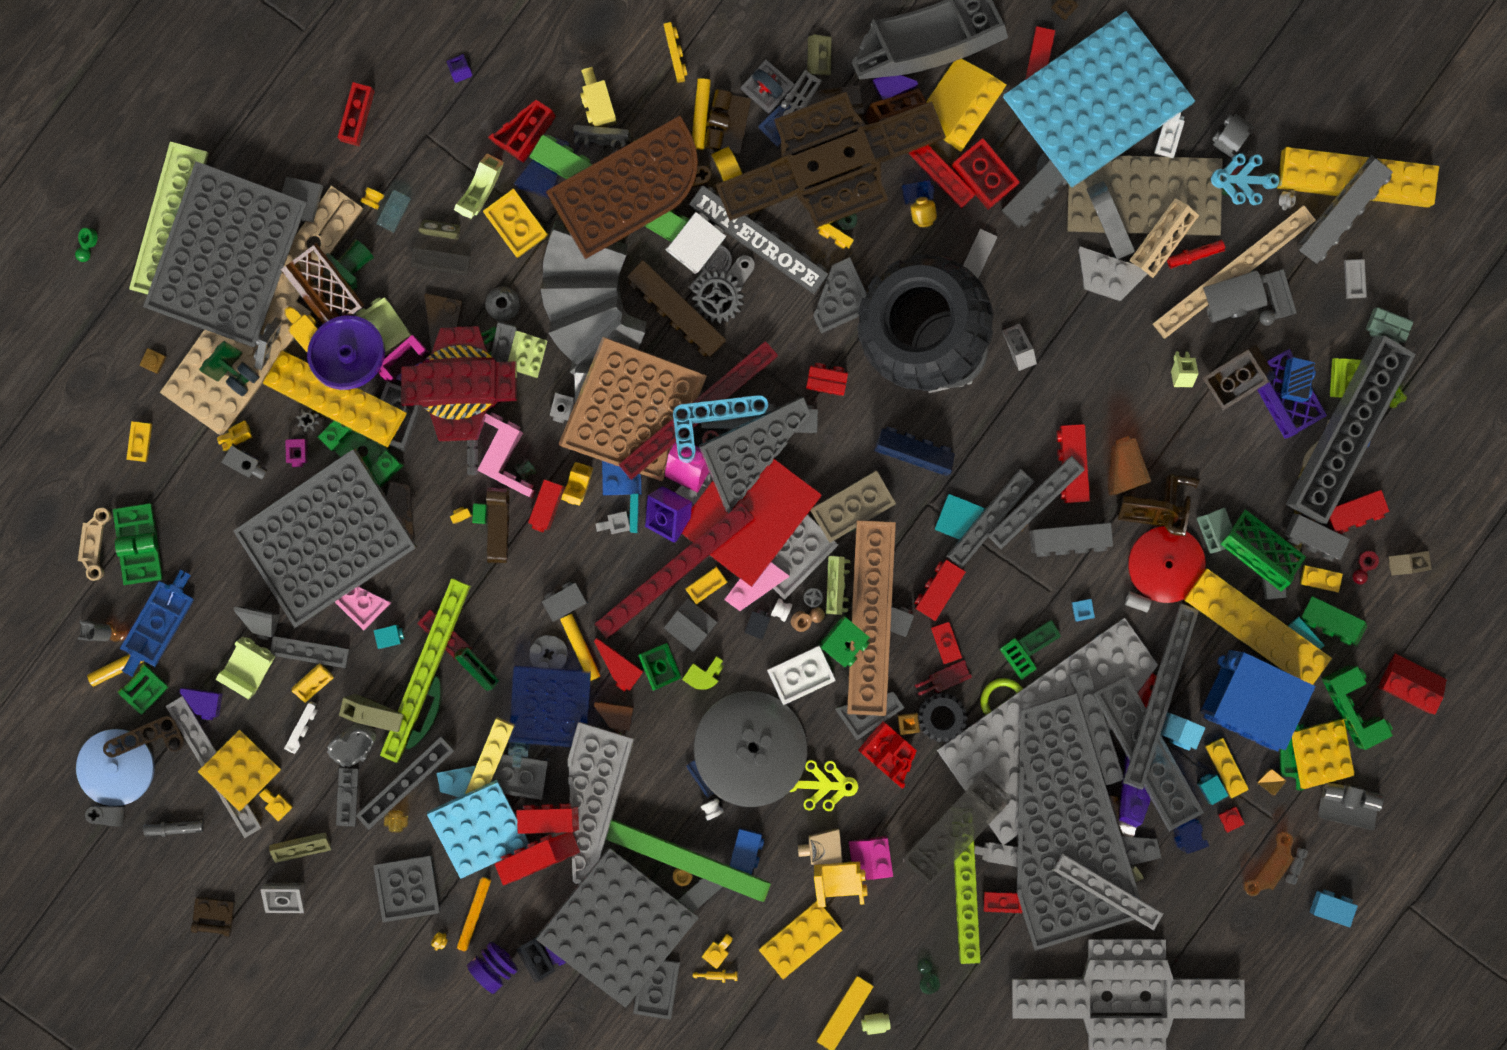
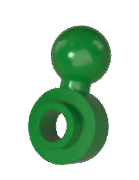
M83 228L79 232L78 240L81 247L76 250L75 257L80 262H86L90 259L91 252L89 247H94L97 243L98 236L92 228Z

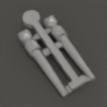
M805 70L781 103V106L785 109L788 108L789 104L791 106L790 110H786L783 116L792 113L794 109L800 110L807 107L822 80ZM805 76H807L809 80L805 84L800 94H798L796 91L798 90ZM811 82H816L806 98L803 97ZM794 96L797 97L795 102L792 103ZM799 101H803L798 107L797 104L799 103Z

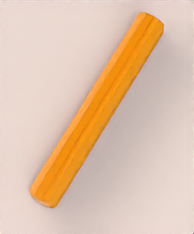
M482 877L480 879L457 945L459 950L466 951L468 949L491 883L489 878Z

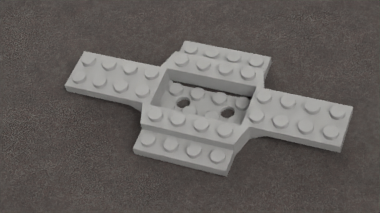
M1088 939V959L1082 977L1012 978V1018H1083L1088 1033V1050H1166V1038L1174 1018H1245L1244 979L1172 977L1168 961L1166 960V939ZM1104 991L1112 993L1110 1001L1102 1000L1101 995ZM1142 991L1150 992L1151 997L1148 1001L1140 999ZM1092 1013H1161L1163 1016L1090 1015Z

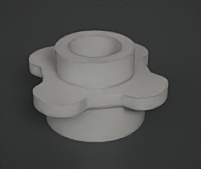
M1291 190V192L1283 191L1280 195L1279 205L1282 206L1283 210L1291 209L1296 201L1294 190Z

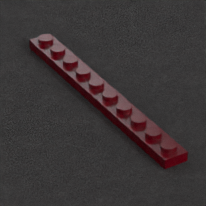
M765 341L692 403L730 398L778 357L777 353ZM699 408L696 414L699 417H703L707 412L705 409ZM683 410L677 417L685 419L688 414ZM674 418L619 464V467L630 480L635 478L676 443ZM699 423L692 424V428H694ZM683 429L679 432V436L682 438L689 431Z
M743 503L738 505L595 623L597 628L606 639L611 637L754 519L753 515Z

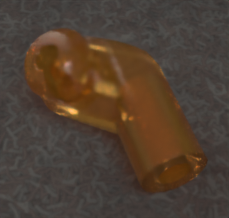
M106 623L111 627L112 634L110 640L113 642L125 640L130 632L129 630L117 632L113 629L111 623Z

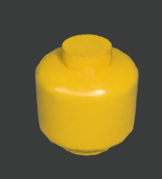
M921 197L916 199V202L911 205L912 220L919 227L933 225V222L937 219L936 207L933 201L928 200L927 197Z

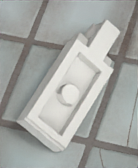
M1181 112L1162 125L1154 154L1174 158L1184 125V117L1180 116Z
M313 701L308 703L284 748L295 754L301 746L299 737L305 736L309 728L306 726L308 720H313L318 711L315 709L317 704Z

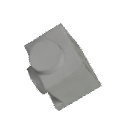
M555 393L550 412L553 421L564 423L565 420H569L575 402L574 398ZM560 405L565 407L563 412L558 411Z

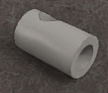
M1129 591L1125 605L1148 612L1152 599Z

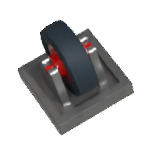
M765 60L744 83L741 90L770 114L795 84Z

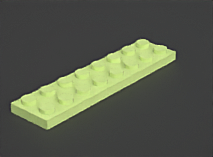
M170 142L129 287L130 290L148 294L195 161L206 165L208 152Z

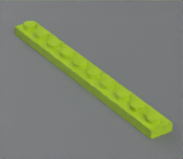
M451 578L398 709V712L404 714L400 731L389 732L380 756L396 763L400 762L471 587L470 585Z

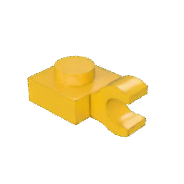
M243 421L229 428V433L220 435L217 440L219 444H222L223 450L226 451L230 449L232 443L237 445L245 442L252 435L249 425L246 421Z
M267 788L259 794L264 801L269 803L265 809L277 821L281 820L293 808L281 794L275 797Z
M726 934L719 944L713 941L702 955V958L717 969L729 954L725 949L732 942L733 938Z

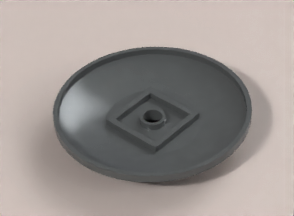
M744 691L728 695L717 701L707 710L696 729L694 759L698 772L713 793L731 804L744 807H759L773 803L783 798L794 788L805 768L807 743L802 725L794 712L786 704L783 705L782 701L771 695L756 691ZM749 743L757 745L756 753H751L748 750Z

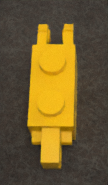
M287 307L284 314L291 322L288 325V331L307 352L310 340L318 330L314 326L317 322L310 314L308 316L304 313L300 315L293 307Z

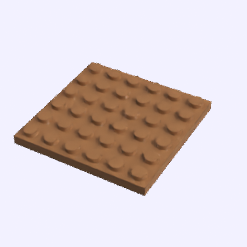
M602 337L559 445L619 466L622 461L673 419L675 407L681 404H690L698 398L707 376ZM673 446L639 474L663 481L668 454Z

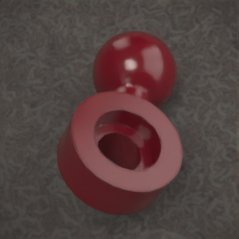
M1364 551L1359 555L1358 563L1361 568L1354 571L1352 575L1353 581L1356 584H1364L1368 580L1367 571L1373 570L1378 566L1379 558L1372 551ZM1366 557L1371 558V562L1369 564L1365 563Z

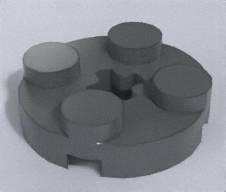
M542 636L535 640L530 647V661L542 673H555L561 670L567 662L568 648L564 641L556 636ZM546 649L554 651L553 659L549 660L548 657H544Z

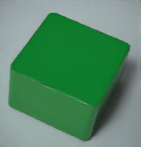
M474 503L472 523L487 524L488 505Z

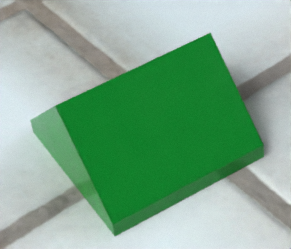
M667 643L639 654L653 691L681 679Z

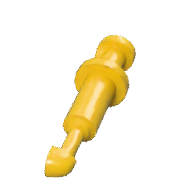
M723 969L722 972H707L705 974L694 972L693 977L722 980L725 983L726 979L738 981V972L726 973V969Z

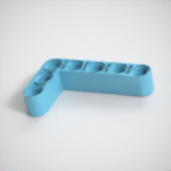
M750 396L681 404L675 407L673 418L679 459L684 463H689L695 458L692 424L761 416L767 411V399L763 396ZM760 401L765 407L762 410H757L754 408V403ZM737 404H743L745 410L737 412L734 407ZM718 406H723L726 412L719 415L715 412V409ZM699 408H703L707 414L699 417L696 411ZM684 410L688 415L685 419H679L676 415L677 412ZM686 429L690 435L687 438H681L679 432ZM688 448L692 451V455L690 457H683L681 451Z

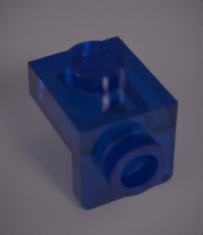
M930 180L902 185L905 205L915 203L916 199L921 197H927L928 200L933 199L934 188Z

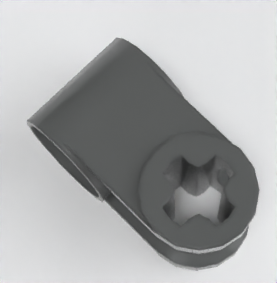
M79 620L81 629L78 640L108 641L112 634L110 625L97 623L96 621Z
M96 805L87 809L85 818L92 824L123 826L125 807ZM96 811L100 816L95 819L92 812Z

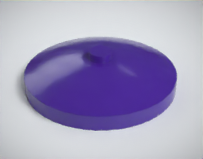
M340 316L324 323L312 336L307 351L308 364L315 377L324 385L338 390L354 389L369 382L380 370L385 357L384 341L377 328L368 320L357 316Z

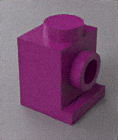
M285 440L286 463H292V467H303V463H308V440ZM297 450L301 451L300 457L295 456Z

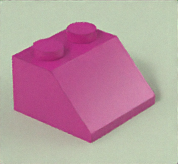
M675 443L668 454L665 477L698 493L709 473L700 448L695 446V458L689 463H684L678 457L677 444ZM685 448L681 451V455L683 457H690L692 451Z
M887 836L849 841L851 862L861 863V869H865L866 880L893 877Z

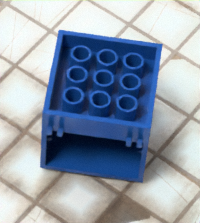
M1229 650L1226 658L1223 655L1218 658L1217 662L1221 668L1200 711L1205 714L1203 718L1277 752L1279 749L1286 750L1316 686L1249 654Z

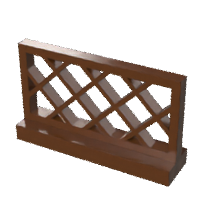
M317 243L281 269L323 324L331 319L340 317L335 311V307L342 309V316H351L364 306ZM313 250L318 255L319 261L311 259V252ZM298 261L306 263V270L301 267ZM311 264L318 266V273L311 272ZM323 267L331 272V277L323 275ZM311 277L318 278V285H315ZM323 280L330 281V289L323 287ZM335 283L341 285L343 292L335 290ZM323 292L330 294V301L325 298ZM335 295L343 297L342 304L335 303ZM347 299H351L356 307L347 306Z

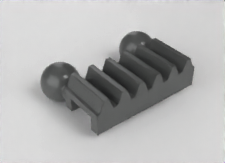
M1284 269L1260 275L1262 284L1266 283L1268 296H1270V303L1274 311H1263L1259 317L1260 322L1263 325L1269 326L1276 319L1296 314Z

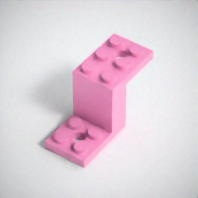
M492 412L490 415L485 414L484 422L498 428V431L478 471L533 498L536 492L532 490L533 485L523 480L519 483L515 481L516 476L504 471L523 434L519 431L521 427L510 421L507 424L503 423L504 418Z

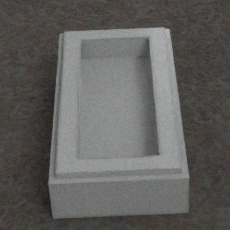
M1365 259L1344 260L1346 299L1366 298Z

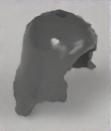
M353 723L352 726L348 727L327 745L329 757L335 762L340 763L343 767H352L353 764L359 761L364 762L367 753L377 738L375 729L372 726Z

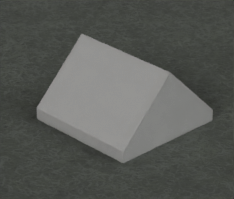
M265 883L261 886L265 913H304L305 883Z

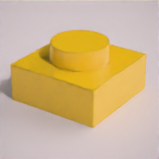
M461 507L454 510V515L450 516L453 524H456L473 515L470 509Z

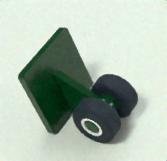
M226 341L217 345L215 351L209 358L204 360L199 368L202 373L217 382L227 371H230L234 376H230L226 380V384L240 396H244L248 392V388L245 385L249 381L256 383L260 378L251 367L243 362L237 367L239 372L232 367L243 353Z

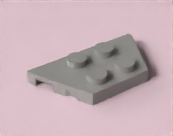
M1083 247L1078 249L1085 290L1121 301L1147 275L1146 272L1134 264L1117 260L1116 258Z

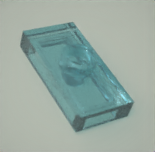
M393 190L376 224L395 233L411 198Z

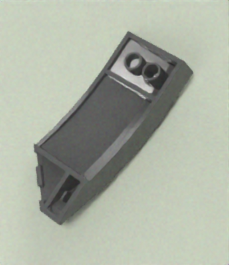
M944 0L934 5L894 17L878 20L873 18L870 24L871 28L868 34L865 35L860 45V51L857 57H854L852 65L859 79L905 75L935 68L967 57L1007 39L1008 35L992 0Z

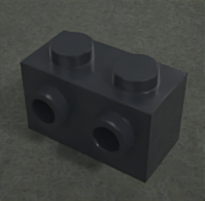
M536 938L516 949L535 983L555 972V966L552 964L550 957L546 956L543 944L537 941Z

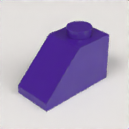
M901 75L879 77L874 79L872 83L880 100L909 92L918 86L917 81Z
M190 688L180 689L181 695L195 714L202 715V719L213 720V717L219 716L223 693Z

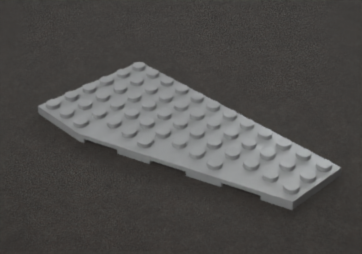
M1125 618L1119 620L1027 685L1020 692L962 731L960 735L956 736L957 738L951 739L937 749L941 758L1002 845L1018 835L1020 710L1075 694L1069 675L1085 669H1089L1096 692L1128 676L1138 693L1157 667V663ZM1104 715V718H1105V721H1106V724H1107V727H1108V731H1110V730H1111V726H1110L1108 720L1106 719V717H1105V715Z

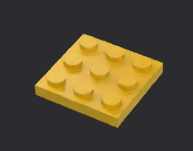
M1344 719L1294 731L1292 742L1302 789L1354 776Z
M239 730L198 773L240 812L281 769Z

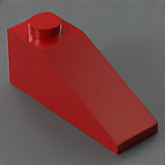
M596 638L594 642L613 679L617 681L615 685L623 691L626 689L630 691L644 671L599 638Z

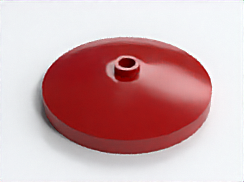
M1165 526L1153 528L1142 534L1132 546L1128 557V572L1136 589L1145 597L1162 603H1172L1185 599L1206 568L1204 552L1199 542L1188 532H1186L1185 536L1173 535L1167 531ZM1167 561H1170V568L1165 566Z

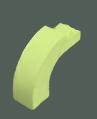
M486 154L480 161L468 190L457 202L454 210L469 218L477 215L488 199L504 162Z

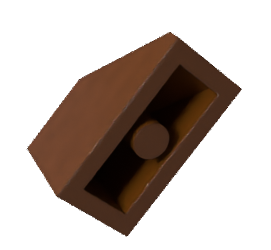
M595 702L594 707L608 726L614 729V732L625 734L626 730L630 731L634 707Z

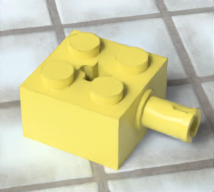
M593 67L581 70L586 86L582 87L584 92L580 93L584 107L589 108V111H586L590 126L606 128L616 125L617 121L605 81H596Z

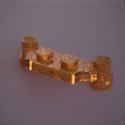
M1281 832L1277 834V847L1257 877L1244 882V891L1248 895L1256 896L1261 890L1268 888L1273 890L1294 860L1291 857L1290 846L1293 844V837L1289 833ZM1285 836V841L1281 842V838ZM1253 884V888L1249 890V885Z

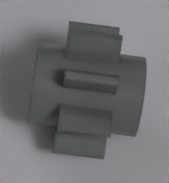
M309 409L308 413L305 410H301L302 415L296 416L300 420L297 427L304 426V432H307L309 428L316 431V424H321L317 421L320 415H313V409ZM310 416V419H312V423L307 424V422H305V418H309Z

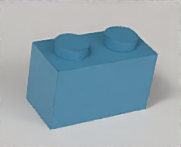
M1325 889L1323 892L1317 891L1310 913L1351 927L1357 905L1352 903L1353 899L1342 896L1341 899L1334 897L1335 893Z

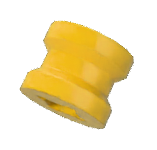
M367 187L365 190L366 195L361 199V202L378 210L379 202L384 198V195Z

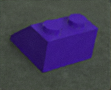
M662 486L648 495L645 527L675 543L691 518L692 502Z

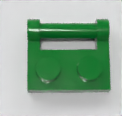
M145 663L127 685L117 691L141 715L169 688ZM147 675L149 677L147 682L132 697L130 695L131 690Z

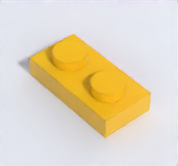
M829 224L817 228L820 235L827 239L829 237L836 240L834 243L843 249L845 247L850 248L854 241Z
M131 421L127 460L148 461L152 424Z
M1304 565L1300 584L1339 593L1343 574Z

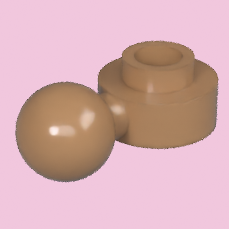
M813 608L810 614H806L803 611L796 612L791 618V625L797 631L804 632L810 627L812 621L815 623L823 621L825 613L821 608Z

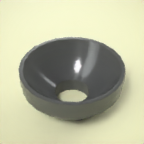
M497 287L490 291L486 298V310L497 321H509L520 310L519 296L509 287ZM504 297L507 299V306L505 308L497 307L496 301L498 298Z

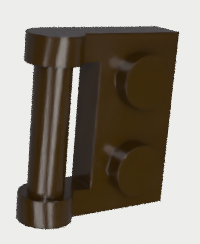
M196 897L191 932L219 933L230 937L235 901ZM200 918L225 921V926L200 924Z

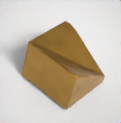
M917 713L898 715L900 735L920 732Z
M1268 768L1257 781L1260 786L1272 795H1276L1286 782L1283 777L1271 768Z

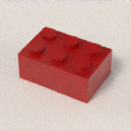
M983 138L952 164V168L988 210L1020 183Z

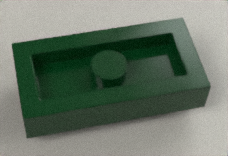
M1049 620L1018 641L1028 657L1060 638L1061 635L1053 622Z

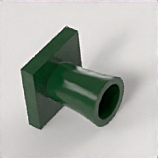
M354 239L350 247L338 260L329 253L326 254L327 258L353 291L357 289V280L353 275L374 259L371 252L356 239Z

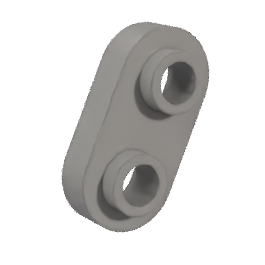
M745 255L739 257L726 276L729 277L731 274H734L733 277L739 279L737 286H743L754 270L753 259ZM747 262L749 266L742 268L741 264Z

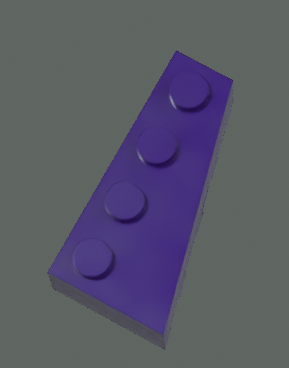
M1125 753L1124 765H1123V766H1124V775H1123L1124 778H1125V775H1126V772H1127V769H1128V765H1129V762H1130V760H1129V758L1127 757L1126 753ZM1122 780L1118 820L1138 827L1144 821L1151 798L1145 787L1141 790L1123 783L1124 780Z

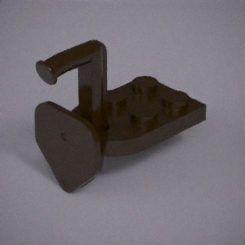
M1169 475L1165 482L1164 501H1157L1154 498L1141 499L1136 496H1124L1118 512V520L1165 525L1169 533L1185 536L1191 498L1186 496L1183 507H1177V484L1190 485L1196 489L1200 478ZM1180 519V527H1175L1174 523Z

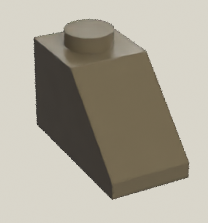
M1429 551L1389 556L1391 576L1432 570Z

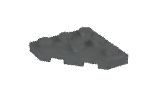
M850 257L832 265L813 316L821 334L860 316L858 314L860 303L867 294Z

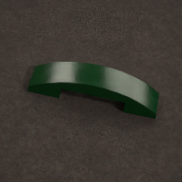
M435 676L428 695L435 698L422 730L414 729L406 746L407 749L417 745L427 735L438 716L443 693L440 676Z

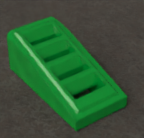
M1012 638L999 648L1021 680L1037 669L1016 638ZM1015 645L1016 649L1008 654L1006 651ZM1016 653H1021V655H1019L1014 660L1011 659V657ZM1024 657L1025 661L1016 666L1015 663ZM1029 664L1030 667L1021 673L1020 669Z

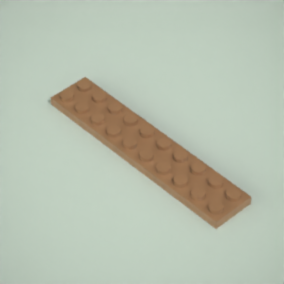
M857 521L852 623L870 637L868 639L870 644L863 652L859 650L855 655L857 660L851 667L849 666L847 714L886 716L896 522ZM851 641V645H850V649H851V650H854V648H855V647H853V644H854L853 641Z

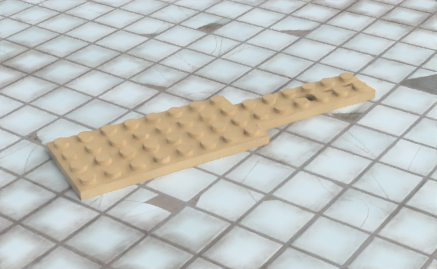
M331 186L318 204L314 223L306 221L296 234L285 266L308 250L307 240L312 236L319 237L321 240V250L325 255L327 253L331 255L363 208ZM312 251L311 259L319 261L318 255ZM298 261L301 267L306 270V263ZM311 264V272L318 273V266ZM283 272L281 274L260 332L263 335L266 325L268 323L271 324L275 317L282 320L280 334L272 344L270 358L262 370L254 367L256 361L254 354L258 345L254 348L204 330L160 391L161 394L219 435H225L228 432V429L231 428L263 383L279 353L282 350L286 351L294 340V337L288 331V325L291 322L284 314L285 309L291 306L300 315L302 313L306 316L312 314L311 311L297 302L301 295ZM223 341L228 342L243 353L232 366L237 372H239L237 367L243 362L260 376L256 383L249 381L245 385L248 388V392L244 396H240L226 384V380L230 376H234L230 371H227L217 382L199 370L204 360L209 358L217 345Z

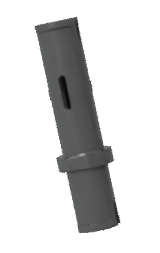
M202 820L175 823L163 821L161 824H144L143 826L145 837L155 835L166 837L169 834L204 831Z

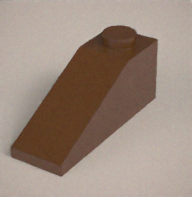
M916 89L871 103L864 116L869 124H873L924 105L927 102L920 89Z

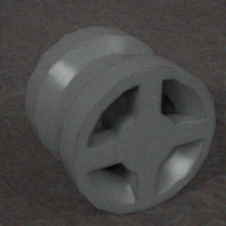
M810 588L804 593V601L808 606L817 607L822 603L823 595L820 590Z

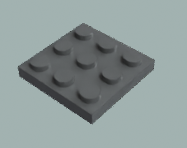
M431 855L373 865L382 922L440 913Z

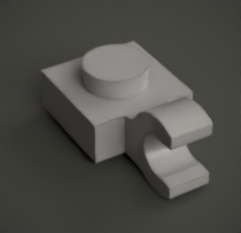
M626 512L607 515V522L596 524L597 532L607 529L611 530V534L630 531Z

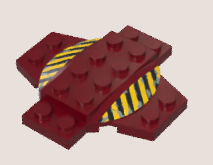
M478 326L440 328L431 355L423 363H419V366L402 367L401 404L402 406L422 405L430 413L439 441L478 440L486 418V411L491 406L494 407L499 401H517L516 361L496 362L487 353Z

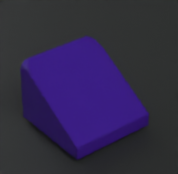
M464 54L446 61L455 83L472 76Z

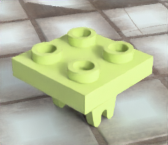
M516 331L508 362L516 361L517 372L538 378L547 341Z

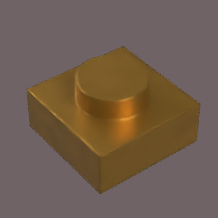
M147 348L140 366L159 374L166 356Z

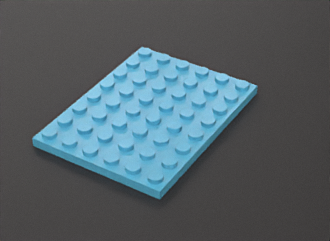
M1126 11L1003 96L1071 188L1195 102Z

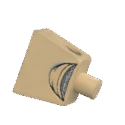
M839 828L809 835V844L798 845L799 857L810 856L812 865L842 863Z

